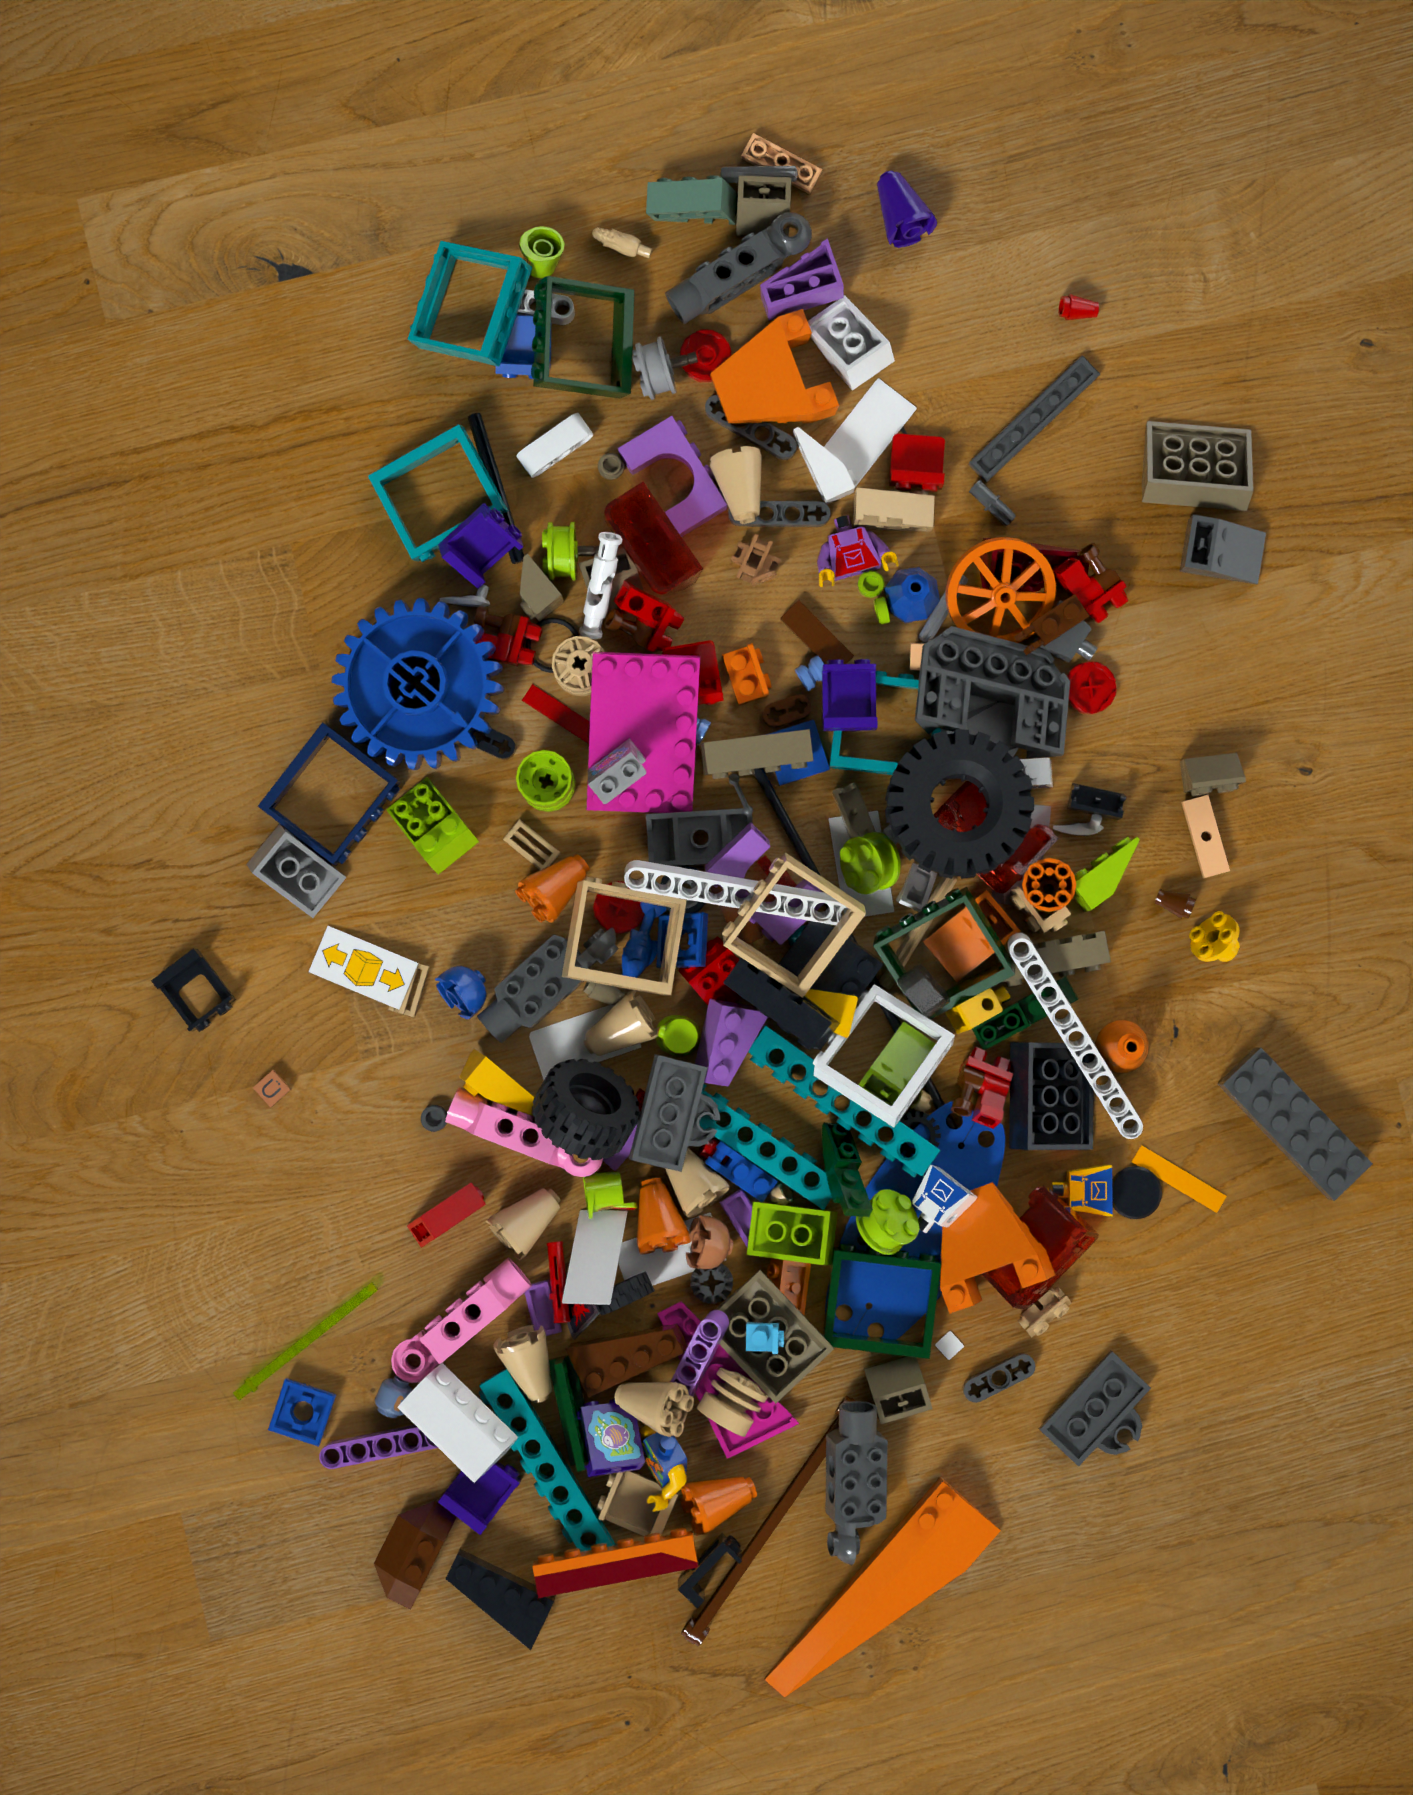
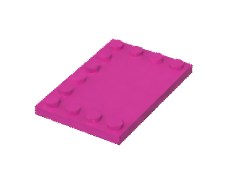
M593 652L588 769L630 738L646 758V761L642 764L646 769V774L607 804L602 803L587 781V810L649 813L692 811L700 656Z

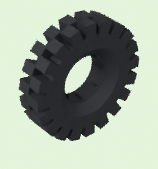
M955 729L954 733L947 734V731L935 733L932 738L928 740L922 739L913 746L911 751L906 752L893 772L885 801H887L885 814L886 821L891 826L890 834L895 844L899 842L901 845V852L910 861L912 859L919 863L918 867L928 873L933 870L938 872L940 877L950 879L953 876H961V879L974 878L976 874L980 873L984 875L995 870L1001 863L1004 864L1021 845L1029 831L1032 822L1031 814L1034 811V797H1031L1030 792L1033 786L1029 775H1024L1022 771L1024 765L1018 756L1013 758L1008 753L1010 748L1000 740L997 744L990 741V735L979 731L976 735L969 734V730ZM950 779H961V782L967 780L975 784L979 788L978 792H982L986 800L987 808L983 809V813H986L984 821L978 827L976 824L973 825V830L966 832H956V829L951 831L943 827L938 822L939 818L934 817L931 809V803L934 802V798L931 795L939 784L943 786L946 783L945 781Z

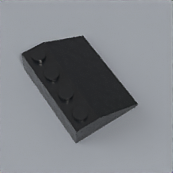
M809 921L778 964L798 977L834 929V926ZM848 937L810 989L852 995L859 998L883 966V963L879 958Z
M1010 1042V1072L1013 1073L1010 1081L1009 1149L1093 1150L1094 1090L1066 1044ZM1086 1054L1083 1057L1082 1062H1092L1094 1060V1054Z

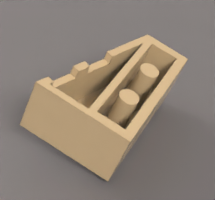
M856 488L853 529L864 526L865 529L931 532L934 525L935 496L928 495L926 491L904 493L900 490L885 491Z

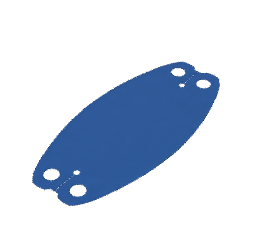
M953 1101L944 1104L930 1114L926 1119L929 1121L933 1117L936 1120L932 1123L933 1127L936 1125L940 1127V1129L935 1130V1133H941V1138H935V1141L940 1143L937 1148L941 1152L931 1165L943 1169L969 1191L992 1182L997 1187L1005 1150L1003 1125L999 1123L992 1129L977 1122L974 1123L972 1121V1111L971 1116H962L963 1123L960 1128L951 1129L946 1124V1118L950 1113H953L951 1111ZM920 1123L913 1131L929 1141L930 1131L925 1124ZM982 1131L993 1133L995 1141L992 1146L982 1147L978 1143V1135ZM906 1142L908 1146L915 1148L913 1143ZM960 1142H963L965 1145L963 1149L958 1148ZM904 1150L901 1153L902 1156L908 1158L905 1156L908 1151ZM896 1158L893 1162L886 1159L865 1188L869 1200L881 1190L896 1191L910 1199L911 1205L917 1217H919L922 1211L912 1204V1200L925 1174L923 1177L917 1174L914 1178L902 1169L904 1164ZM856 1216L850 1217L840 1244L856 1245L857 1250L866 1251V1248L870 1246L868 1244L862 1246L857 1241V1237L861 1234L857 1227ZM934 1223L927 1233L919 1229L917 1237L912 1242L903 1245L900 1250L908 1251L909 1256L919 1257L920 1253L936 1255L935 1259H939L941 1262L942 1226ZM842 1259L836 1309L838 1306L846 1304L851 1307L853 1314L849 1320L841 1321L837 1318L835 1311L833 1331L836 1333L869 1336L867 1332L869 1325L877 1322L884 1327V1334L881 1338L897 1340L926 1313L931 1270ZM939 1278V1286H938L937 1300H938V1299L941 1297V1295H942V1292H941V1289H940V1278ZM827 1290V1296H826L825 1313H826L828 1290ZM867 1303L872 1304L871 1309L866 1308Z

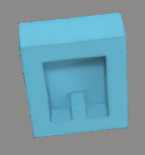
M746 1323V1351L772 1352V1354H778L779 1347H784V1331H779V1323Z

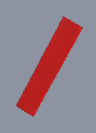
M532 684L521 701L589 744L590 721Z

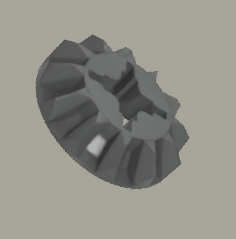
M722 1263L712 1269H695L692 1273V1291L704 1303H719L725 1300L732 1291V1274ZM709 1271H712L715 1280H724V1282L715 1285L714 1294H712L709 1286L700 1285V1283H704V1281L709 1279Z

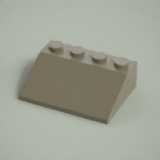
M1147 421L1142 472V502L1247 511L1253 494L1251 430Z
M761 1270L715 1309L723 1311L729 1319V1326L720 1345L775 1404L834 1350V1347ZM709 1322L710 1326L713 1329L718 1330L717 1326L714 1323ZM746 1323H779V1331H784V1347H779L778 1354H772V1352L746 1351Z

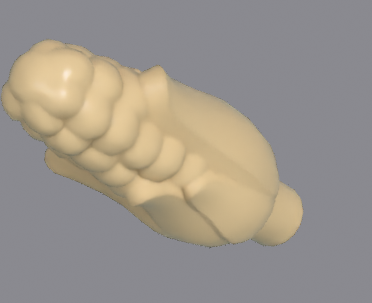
M597 227L592 231L593 238L601 241L603 246L614 249L623 255L635 257L638 254L650 258L653 249L642 245L641 241L633 235L619 232L613 228L610 231Z

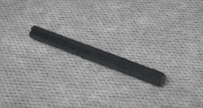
M474 413L468 416V421L476 448L508 509V512L504 513L503 516L504 521L510 526L514 524V520L481 414ZM514 546L508 553L512 564H518L523 562L524 553L522 549L518 550Z

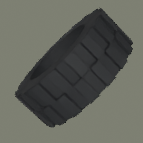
M646 1271L614 1285L611 1304H598L601 1316L654 1292L655 1290Z

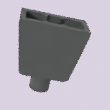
M1082 621L1046 646L1042 645L1039 649L1049 651L1052 656L1070 662L1076 653L1090 661L1098 647L1085 640L1092 628L1085 621ZM1037 635L1035 636V638L1033 639V641H1032L1031 643H1035L1036 641L1039 640V638L1037 637Z

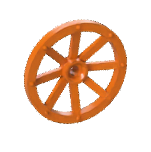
M1011 537L992 538L974 545L958 559L948 577L945 592L946 606L951 620L957 628L976 633L980 632L975 631L967 624L996 607L988 636L1019 643L1021 641L1017 642L1014 636L1052 609L1056 595V583L1049 562L1034 546L1023 540ZM1004 549L1001 580H997L980 558L981 555L993 550ZM1014 549L1026 553L1035 561L1010 583ZM972 562L989 582V589L959 584L963 573ZM1041 569L1044 578V592H1016L1035 572ZM957 593L989 598L988 601L961 617L957 605ZM1007 593L1006 597L1001 599V595ZM1015 601H1042L1037 613L1029 622H1027L1015 605ZM1008 608L1022 628L1009 634L998 635L1004 611Z

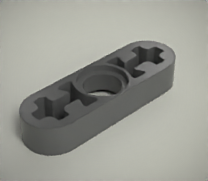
M1018 1353L968 1378L963 1384V1393L969 1401L981 1402L1032 1376L1035 1371V1362L1028 1354ZM1018 1360L1029 1361L1030 1364L1026 1366L1028 1371L1023 1373L1021 1369L1013 1372L1016 1378L1012 1379L1011 1373L1005 1366L1010 1364L1011 1369L1019 1366ZM997 1370H1002L1006 1373V1381L1002 1385H995L991 1380L992 1374ZM985 1376L988 1384L993 1388L988 1391L986 1386L981 1388L979 1396H975L973 1393L968 1394L972 1383H975L977 1386L985 1383L981 1379Z

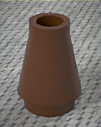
M1160 889L1155 904L1181 919L1182 917L1189 919L1196 899L1190 897L1191 894Z

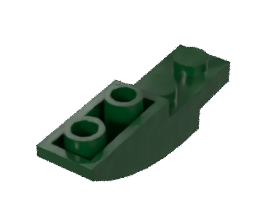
M1067 976L1056 981L1070 1004L1079 999ZM1045 987L1041 995L1049 997L1053 995L1055 989L1053 987ZM1031 993L1004 1008L1001 1013L972 1028L982 1049L986 1050L1048 1015L1035 994Z
M824 1122L822 1125L823 1156L833 1202L841 1204L845 1216L869 1217L873 1209L858 1171L862 1161L851 1131H848L839 1123Z

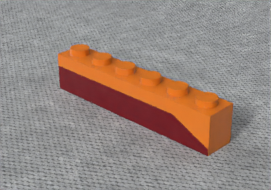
M686 1528L671 1530V1535L661 1537L660 1533L645 1535L644 1540L635 1542L633 1538H626L617 1541L618 1545L607 1547L606 1543L593 1545L591 1550L580 1552V1548L566 1550L564 1555L554 1557L553 1553L540 1555L537 1557L538 1560L534 1561L532 1565L538 1598L698 1568L699 1562L693 1530L687 1531Z

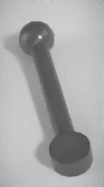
M731 774L729 776V783L734 785L744 807L743 813L746 816H750L753 813V808L748 805L741 790L739 776Z

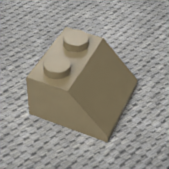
M526 554L523 557L520 586L522 602L520 605L531 620L536 617L540 622L562 605L564 601L557 588L532 558Z

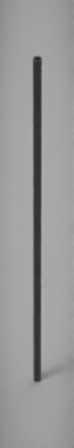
M763 768L754 769V775L802 864L820 875ZM851 933L849 938L857 943L854 935ZM875 976L869 983L870 989L874 984L882 989ZM880 1005L894 1033H896L902 1025L898 1016ZM930 1077L924 1088L931 1096L932 1103L937 1110L945 1103ZM949 1114L946 1118L947 1126L951 1129H958L954 1119ZM963 1142L958 1144L959 1149H963L965 1146Z

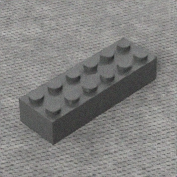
M1255 1047L1217 1083L1327 1199L1335 1201L1373 1164L1261 1047Z

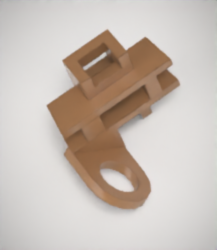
M756 534L750 546L738 541L736 553L731 557L733 563L741 566L736 577L751 583L752 587L776 578L777 574L775 571L781 562V559L769 555L773 542L770 540L765 542L758 539L759 535Z

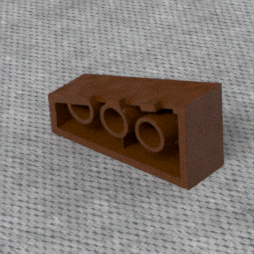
M678 1323L611 1337L574 1342L566 1348V1351L589 1398L684 1354L688 1344Z

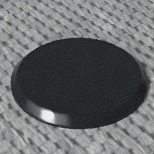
M1131 1166L1122 1169L1113 1177L1112 1205L1120 1215L1129 1219H1142L1151 1215L1158 1208L1162 1198V1187L1153 1172L1144 1167Z

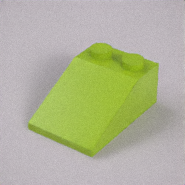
M753 1202L747 1255L818 1265H832L838 1212Z

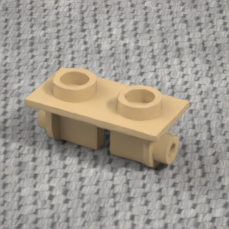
M1059 1287L1051 1288L1038 1300L1044 1307L1041 1311L1033 1304L1020 1315L1021 1318L1018 1322L1024 1329L1029 1326L1026 1331L1031 1338L1035 1334L1039 1336L1044 1333L1049 1327V1322L1055 1317L1060 1318L1068 1312V1306L1071 1304V1301L1067 1296L1063 1299L1061 1298L1065 1294Z

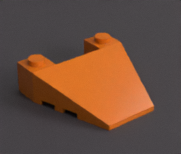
M803 309L777 317L710 373L728 423H813L836 414L839 403L831 382L805 389L791 352L792 348L807 344L812 334Z
M993 1182L970 1190L978 1197L976 1201L949 1227L942 1226L940 1289L949 1314L983 1301L974 1276L1013 1263L1022 1288L1055 1276L1046 1249L1033 1237L1028 1226L1024 1222L1022 1223L1013 1211V1207Z

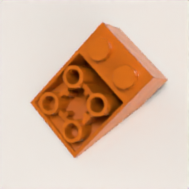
M987 890L975 898L1003 945L1007 943L1009 937L1021 931ZM966 906L923 941L956 983L995 953Z

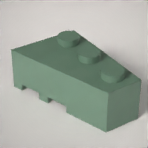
M707 176L703 180H697L694 177H683L681 181L659 178L657 182H648L646 214L654 221L688 223V219L704 218V223L712 224L713 219H727L729 225H737L738 193L720 176Z

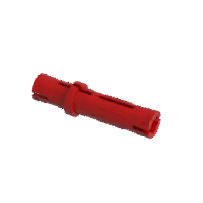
M563 1241L549 1242L546 1245L551 1283L549 1300H552L553 1323H567L571 1321L569 1305L562 1303L566 1284Z

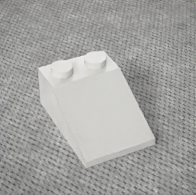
M845 295L844 298L837 300L808 320L812 332L811 339L838 376L851 390H854L895 361L890 342Z

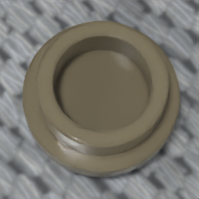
M615 453L603 455L598 462L599 473L606 479H617L624 471L622 458Z

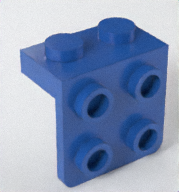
M516 315L500 366H496V374H502V377L505 378L528 375V378L534 379L531 376V368L534 363L532 341L535 337L533 315ZM550 329L549 372H550V369H551V329Z

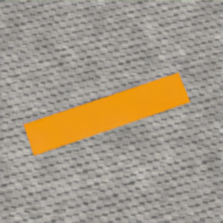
M1142 1145L1132 1160V1163L1150 1170L1160 1180L1216 1213L1227 1197Z

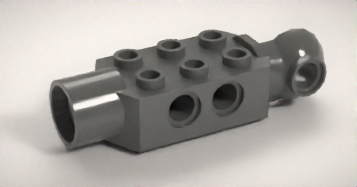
M783 213L778 215L769 227L758 234L751 233L745 236L740 241L741 244L734 249L728 247L718 255L719 258L712 263L706 261L698 266L697 272L693 276L665 292V296L676 316L683 324H686L700 314H711L778 272L785 258L801 253L808 247L812 239V229L809 222L797 213ZM788 227H792L797 230V234L789 237L783 231ZM747 262V263H750V264L744 265V264H741V263ZM721 276H726V277H728V278H726V279H721V278H719V277H721Z
M613 927L606 932L600 929L583 944L586 950L582 954L577 949L575 967L590 969L597 961L603 964L617 952L619 948L615 945L616 933ZM557 935L551 936L494 988L496 999L477 1017L500 1043L508 1039L522 1025L534 1028L584 982L562 977L568 942L566 938Z
M862 1401L842 1403L839 1406V1427L826 1434L825 1512L835 1523V1530L827 1535V1546L830 1556H837L839 1560L849 1565L855 1563L856 1555L860 1551V1539L856 1528L879 1524L886 1519L888 1441L877 1430V1406Z

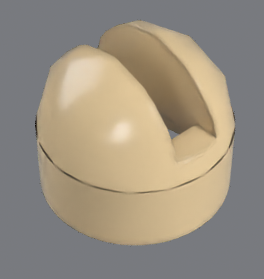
M921 1089L910 1107L916 1111L926 1112L931 1108L932 1098Z
M782 1182L771 1190L770 1198L775 1204L786 1205L793 1201V1193L790 1187Z

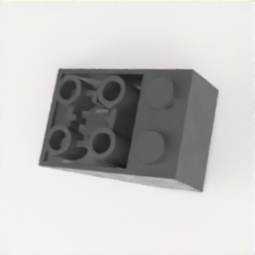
M1192 515L1187 522L1179 572L1257 585L1266 532L1217 518Z

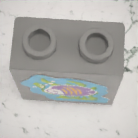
M629 738L587 770L588 785L602 803L607 804L646 774V769L642 765L646 758Z

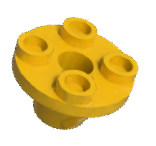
M1222 911L1215 912L1210 918L1190 931L1189 938L1191 939L1190 947L1192 953L1199 960L1205 962L1217 959L1222 962L1232 960L1240 948L1238 942L1240 932L1238 923L1233 917L1224 914Z

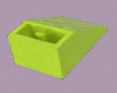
M428 777L386 809L424 860L438 875L479 842Z
M1129 837L1123 838L1111 847L1114 851L1110 855L1107 852L1101 854L1090 862L1092 865L1091 869L1087 871L1084 868L1074 874L1076 880L1074 898L1084 912L1094 909L1114 894L1140 839L1138 837L1131 840Z
M904 1021L858 1085L892 1106L936 1043Z

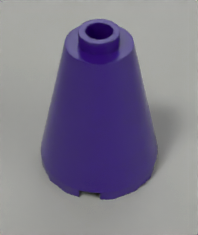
M894 171L883 173L877 182L887 240L890 245L893 243L896 248L918 243L921 241L920 236L927 231L928 235H930L937 226V219L901 173Z

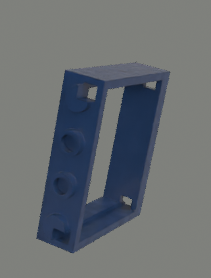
M322 722L258 807L333 865L337 866L339 862L343 864L352 853L349 849L355 841L360 843L366 836L368 830L365 828L371 821L376 822L384 812L382 806L386 801H392L400 791L398 786L401 782ZM329 738L388 782L334 854L275 809Z

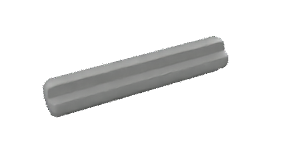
M794 165L721 168L720 177L727 183H738L739 176L791 178V182H795L798 172Z
M962 575L959 584L966 585L968 578ZM945 593L918 636V639L923 643H927L935 637L948 615Z

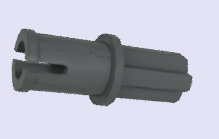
M981 480L969 490V493L985 507L984 510H989L1004 526H1008L1015 519L1016 515L999 499L1001 496H996Z

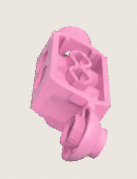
M460 1087L456 1091L445 1122L460 1127L483 1139L545 1163L561 1167L573 1176H590L601 1166L603 1158L600 1160L588 1158L586 1162L580 1163L575 1160L574 1154L569 1155L565 1153L564 1149L556 1148L552 1145V1141L549 1138L546 1139L543 1136L542 1129L538 1128L533 1120L534 1116L520 1111L516 1114L508 1111L509 1107L494 1101L490 1104L488 1103L489 1099L478 1094L474 1097L467 1090ZM505 1118L513 1123L514 1127L511 1133H506L501 1128V1122ZM532 1128L538 1132L537 1142L533 1143L527 1140V1129Z
M509 1257L483 1278L484 1284L479 1281L466 1292L469 1296L464 1301L458 1298L445 1310L447 1315L443 1319L438 1315L425 1327L427 1332L421 1330L412 1339L401 1342L394 1349L391 1358L392 1368L401 1380L409 1383L421 1382L438 1364L445 1361L532 1287L525 1274ZM469 1305H477L481 1310V1314L473 1315L470 1313ZM456 1322L460 1327V1332H452L448 1327V1323ZM414 1353L420 1357L421 1364L418 1367H413L408 1363L407 1357L409 1354Z

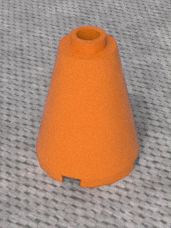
M1118 1020L1106 1025L1098 1033L1095 1042L1097 1049L1110 1070L1117 1073H1128L1139 1068L1145 1061L1149 1049L1148 1039L1144 1031L1137 1024L1126 1020Z

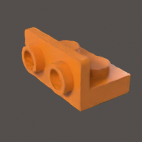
M751 643L747 647L722 655L738 706L769 695L768 689L772 688L768 673H762L760 664L764 663L759 648L754 649L753 643Z
M771 1258L767 1268L768 1278L805 1315L811 1263Z

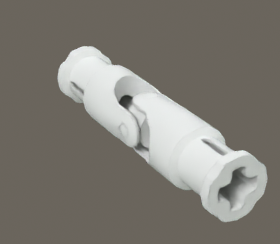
M612 532L599 533V550L594 556L591 580L583 610L585 614L584 623L579 630L581 636L591 639H601L603 635L601 630L603 618L607 616L612 581L616 573L618 545L622 543L621 536Z

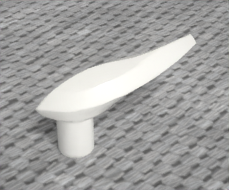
M482 585L477 590L476 596L440 598V601L468 607H486L490 605V602L486 600L489 587Z
M1093 814L1089 823L1053 825L1054 830L1077 836L1093 835L1103 830L1104 827L1100 825L1102 817L1099 814Z

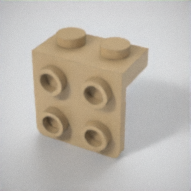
M1019 886L1009 891L1012 895L1009 898L1010 902L1017 911H1023L1027 917L1024 922L1032 933L1037 931L1040 935L1049 929L1053 933L1068 923L1066 918L1071 913L1066 906L1042 920L1035 908L1028 902Z

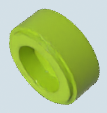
M870 570L860 576L858 590L863 596L874 598L883 591L884 579L880 573Z
M885 598L874 599V609L878 623L880 625L890 623Z

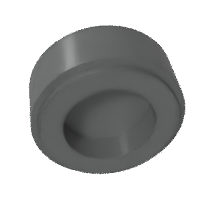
M439 1105L428 1106L421 1114L423 1127L431 1132L442 1130L447 1124L445 1122L447 1112Z

